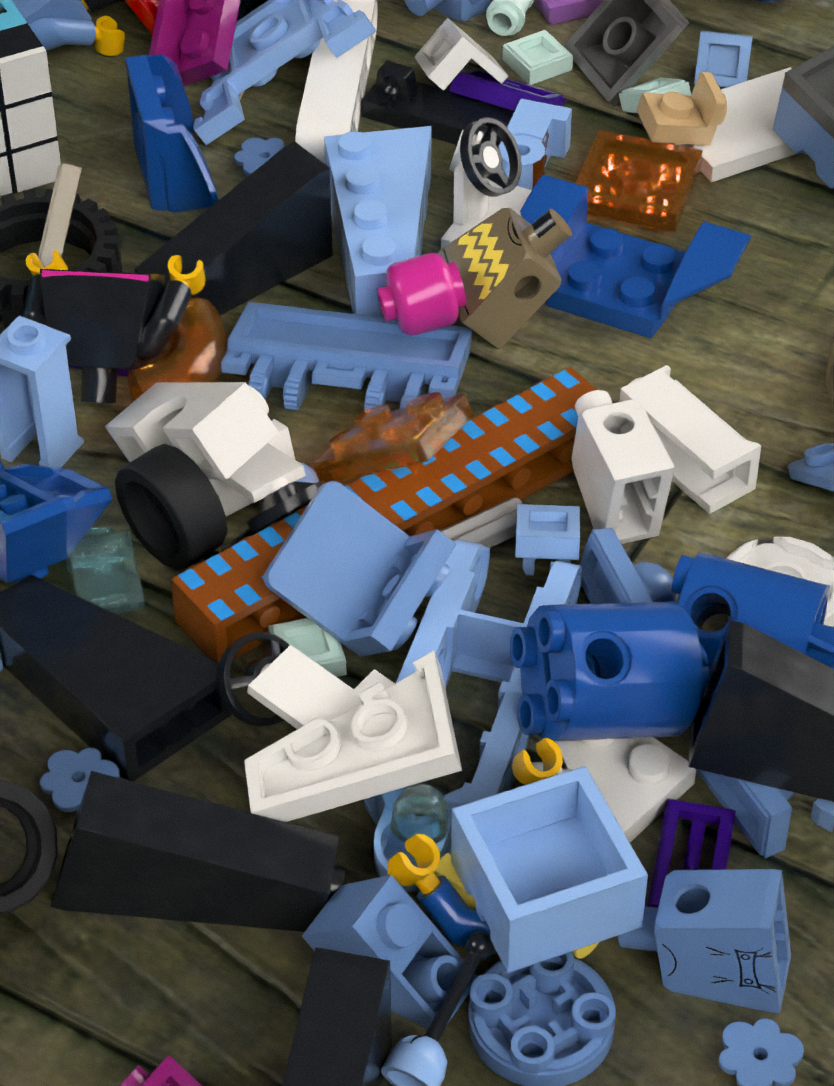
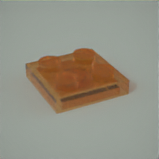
M599 130L575 184L589 188L587 214L596 218H608L643 225L650 229L676 232L701 169L703 150L669 143L651 142L648 139Z
M433 392L413 399L406 405L407 408L390 411L388 405H380L361 412L354 418L356 425L330 439L331 447L313 463L319 481L324 480L325 483L330 481L341 482L427 462L474 416L466 394L443 399L440 392Z

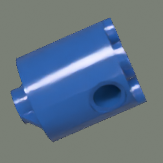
M698 552L695 558L681 555L673 577L672 593L679 595L678 604L688 612L697 630L699 643L703 646L707 655L709 672L727 625L716 632H705L702 630V627L708 618L717 614H726L730 616L729 620L744 623L834 669V627L824 625L830 585L703 552Z
M676 602L539 606L530 616L527 627H515L510 638L511 660L516 668H520L522 696L519 699L517 708L520 729L525 735L538 734L542 739L549 738L553 741L681 736L694 721L700 706L701 693L709 674L707 655L703 646L699 643L697 630L688 612Z

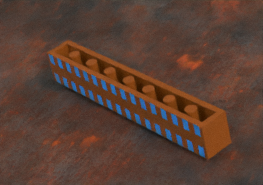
M569 367L548 379L537 382L531 388L507 401L490 407L484 413L458 427L443 432L437 438L409 453L394 458L388 464L362 478L343 486L409 536L434 529L440 531L511 497L523 500L574 471L571 458L578 423L575 403L584 394L598 389ZM306 507L294 511L281 521L252 536L243 538L234 546L202 563L190 566L183 573L171 578L175 622L210 659L220 662L226 648L241 636L256 632L269 633L268 625L307 618L269 590L264 583L265 571ZM256 640L247 642L238 650L234 659L264 642Z

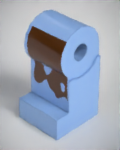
M520 99L507 126L516 140L521 155L522 170L517 186L532 190L542 174L545 175V166L550 156L565 158L571 141L572 108ZM501 141L499 150L502 155V170L509 177V157Z

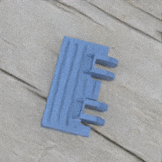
M248 302L227 340V352L221 361V372L246 375L251 364H255L253 371H251L249 386L257 390L265 401L272 387L283 388L285 408L298 411L309 391L311 374L312 384L362 389L365 379L371 378L365 396V418L379 420L387 401L399 402L401 423L415 425L424 404L426 385H429L428 398L454 400L472 349L473 330L467 327L447 326L419 335L409 336L401 331L396 320L385 322L382 317Z

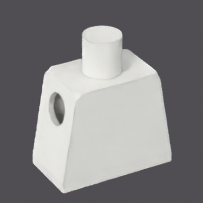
M595 390L584 394L575 403L578 423L571 460L593 528H613L621 544L659 536L675 469L667 450L641 402L631 399L612 403L608 392L604 390Z

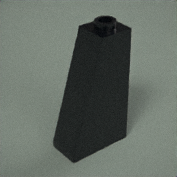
M295 141L286 145L134 269L135 273L165 275L166 283L170 281L168 261L172 256H181L182 271L180 274L192 273L197 266V261L201 260L203 262L206 278L205 285L200 292L191 296L181 323L170 340L178 339L333 256L330 168Z
M29 575L10 588L0 591V653L3 666L90 748L97 749L101 753L103 760L115 763L119 769V775L123 779L135 781L233 715L227 709L219 692L217 681L219 662L33 575Z
M729 620L703 687L699 709L690 727L688 767L834 802V669L744 623Z
M91 771L65 849L51 907L66 911L305 932L340 885H343L345 868L334 865L339 836Z
M316 947L283 1086H381L383 1080L381 1068L392 1046L390 960Z

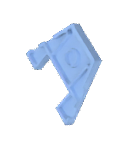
M268 0L236 22L228 70L211 76L213 80L212 86L202 92L199 104L205 110L204 118L199 117L195 119L194 131L205 145H208L245 120L239 99L240 93L251 86L260 87L265 85L276 75L279 67L294 57L301 59L310 55L318 47L322 38H324L325 43L335 57L338 58L376 32L375 27L364 12L360 10L353 12L350 6L342 0L337 2L333 0Z

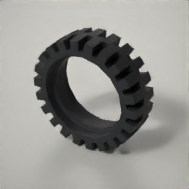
M35 189L23 190V199L17 200L13 193L1 196L0 253L19 244L42 240L53 189H46L44 197H37ZM77 194L66 243L84 249L90 256L72 270L122 273L121 251L115 222L111 221L110 214L104 208L98 210L97 203L87 198L81 203L80 196ZM0 276V323L3 321L5 329L19 315L24 317L28 280L7 279Z

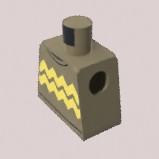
M502 208L436 253L441 255L446 263L455 262L458 267L467 303L465 307L459 308L462 323L498 349L560 287L562 279L551 253L572 236V231L566 221L555 210L549 209L534 223L530 224L511 208Z

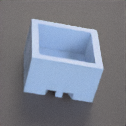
M586 766L452 808L451 863L467 894L473 895L476 901V912L481 922L486 921L488 924L490 939L507 973L642 928L648 874Z

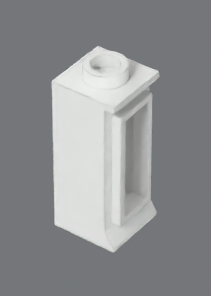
M666 365L644 377L636 378L628 385L620 388L619 402L631 399L641 402L674 464L675 469L672 482L708 514H711L756 489L761 445L743 438L677 380H673L670 377L671 368Z

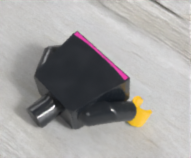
M53 250L51 263L43 267L38 255L30 253L25 261L33 277L30 278L28 283L24 317L70 335L71 340L66 344L68 366L82 367V402L116 403L117 368H146L149 360L158 357L180 325L191 296L203 289L206 280L201 260L197 261V266L192 273L180 274L182 271L180 255H174L169 259L170 281L165 283V275L68 270L58 250Z

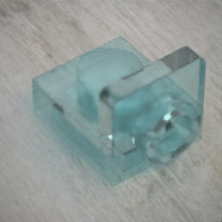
M110 527L89 529L66 558L76 596L114 614L144 609L145 600L129 530L114 532Z

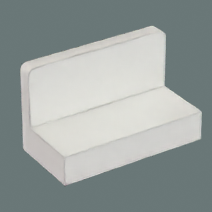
M448 18L414 57L428 78L442 90L446 89L471 58L501 84L508 77L507 73L487 51Z

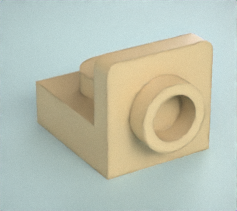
M700 72L691 96L678 92H667L665 94L642 93L637 112L651 142L711 145L717 126L722 124L725 119L727 100L712 72Z

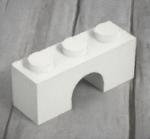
M156 382L105 426L129 462L154 447L167 444L180 449L194 460L208 479L227 480L279 433L267 415L269 407L265 399L257 390L247 385L246 382Z

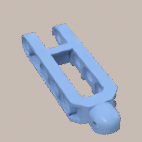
M460 539L454 541L457 545L445 562L449 566L448 575L442 585L431 596L396 683L416 672L413 662L434 651L441 666L445 689L452 671L501 682L498 693V713L491 732L483 731L480 739V759L472 783L464 782L462 788L445 795L438 820L426 815L417 816L412 812L405 811V791L407 787L364 799V807L377 825L374 836V865L380 877L389 875L388 861L398 852H403L410 862L417 867L415 858L405 848V841L415 834H424L433 839L439 848L440 858L451 850L452 808L512 790L516 780L512 771L513 759L517 753L527 749L531 735H525L518 723L517 708L519 699L522 696L520 668H516L511 660V634L515 627H527L530 616L539 606L577 604L582 579V567L580 565L557 560L555 562L551 561L550 572L544 588L537 586L524 623L475 613L488 575L490 548L484 547L479 543ZM416 884L402 886L406 892L419 891Z

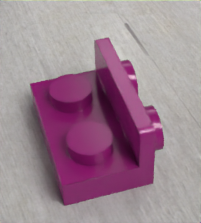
M159 0L149 56L163 54L171 58L177 64L184 86L227 71L240 0Z

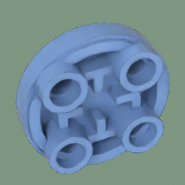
M572 951L507 973L500 960L487 969L484 974L478 976L470 987L468 1029L471 1043L484 1064L494 1073L510 1082L522 1086L569 1085L592 1073L603 1062L611 1048L616 1019L612 994L599 974L584 962L574 958Z

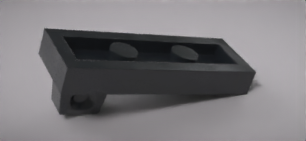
M386 60L379 68L376 83L361 99V117L401 129L431 126V138L454 145L458 144L462 130L471 122L490 117L500 121L507 127L515 112L417 82L413 67H407ZM479 126L474 134L478 135V132L481 131L484 135L488 127ZM497 135L496 146L499 148L502 140Z

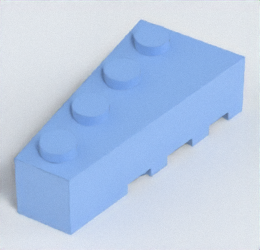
M431 126L364 133L353 131L343 135L324 136L325 165L330 168L331 215L353 314L384 318L378 301L377 288L387 286L385 278L387 268L392 263L422 254L424 221L427 215L428 191L431 184Z

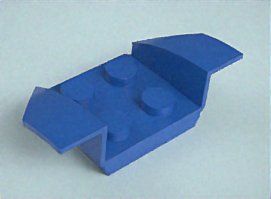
M163 54L125 58L133 142L151 208L161 211L181 212L211 207L219 198L207 161L200 147L190 134L195 132L193 116L177 64Z
M542 174L520 210L521 217L532 224L549 209H553L566 221L572 231V236L551 253L562 280L560 287L546 301V306L648 338L653 337L668 318L676 303L730 278L751 240V235L703 221L687 251L684 252L664 244H657L623 234L614 229L587 223L589 188Z

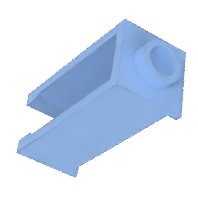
M20 315L0 334L1 459L12 462L37 436L41 458L39 465L61 468L84 443V439L77 433L66 344L71 340L69 334Z

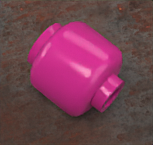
M427 253L392 263L386 271L387 286L377 288L378 301L385 322L396 320L401 331L409 336L453 325L458 318L459 308L465 307L467 304L463 282L456 263H446L444 258L436 253Z

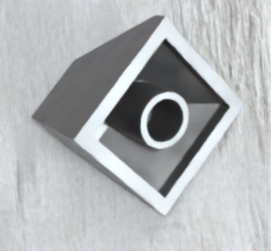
M603 0L563 47L573 55L574 62L607 102L615 107L620 101L619 93L635 85L685 29L689 22L670 0Z

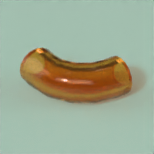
M191 298L180 325L168 341L171 346L170 351L163 358L151 364L129 371L128 383L133 402L156 382L221 381L223 374L221 372V361L227 352V337L221 317L211 302L202 298Z

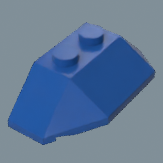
M0 461V579L6 583L12 581L13 584H16L29 575L40 579L49 573L48 566L65 560L110 504L112 497L109 488L66 468L32 464L4 468L2 461Z

